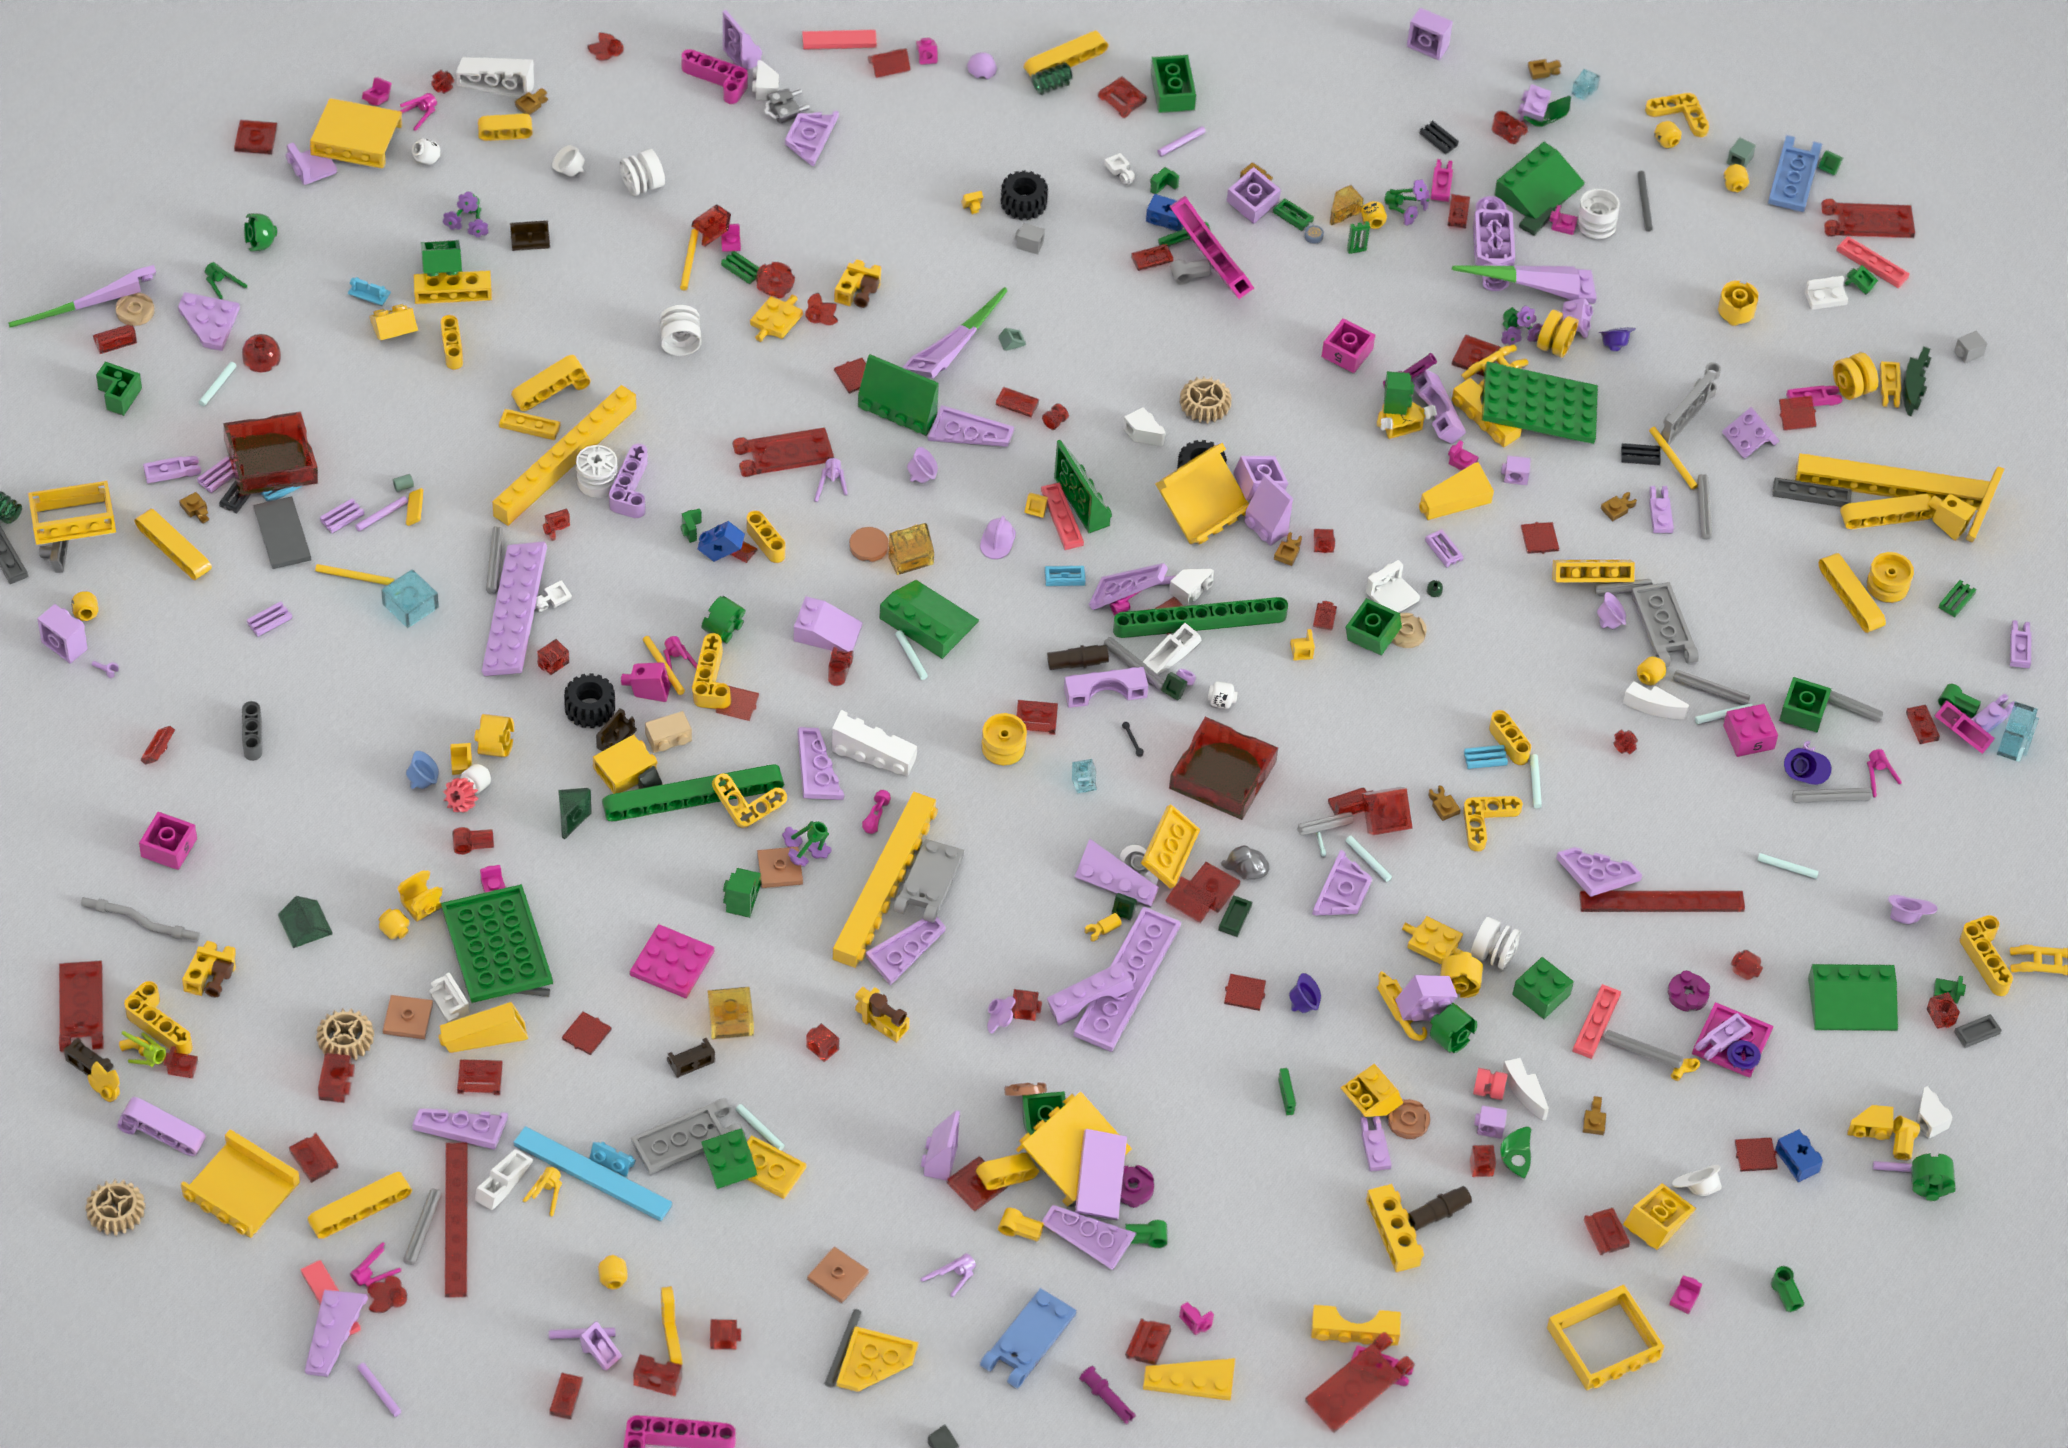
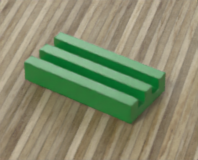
M1286 198L1273 208L1274 214L1300 231H1303L1305 227L1309 226V223L1314 221V216Z
M1365 221L1364 225L1361 222L1357 223V226L1350 224L1347 244L1349 254L1367 251L1370 231L1369 221ZM1363 230L1362 244H1361V247H1359V244H1360V241H1361V231Z
M732 251L731 255L726 256V260L723 259L721 261V265L748 284H751L762 274L761 268L736 251Z
M1959 580L1940 602L1938 608L1956 617L1974 596L1977 589L1974 587L1971 589L1969 584L1964 585L1963 581ZM1959 589H1961V591L1956 595V597H1955V598L1951 601V603L1946 607L1945 605L1951 600V598L1956 594V592H1957ZM1964 593H1968L1954 611L1951 610Z
M1280 1068L1278 1082L1286 1116L1294 1115L1296 1101L1289 1070L1287 1068Z

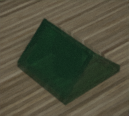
M589 788L558 790L561 835L563 839H566L592 814L591 790Z
M295 896L278 914L293 948L332 935V930L317 900Z

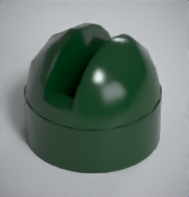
M1432 580L1427 586V593L1431 597H1439L1442 594L1443 585L1440 581Z

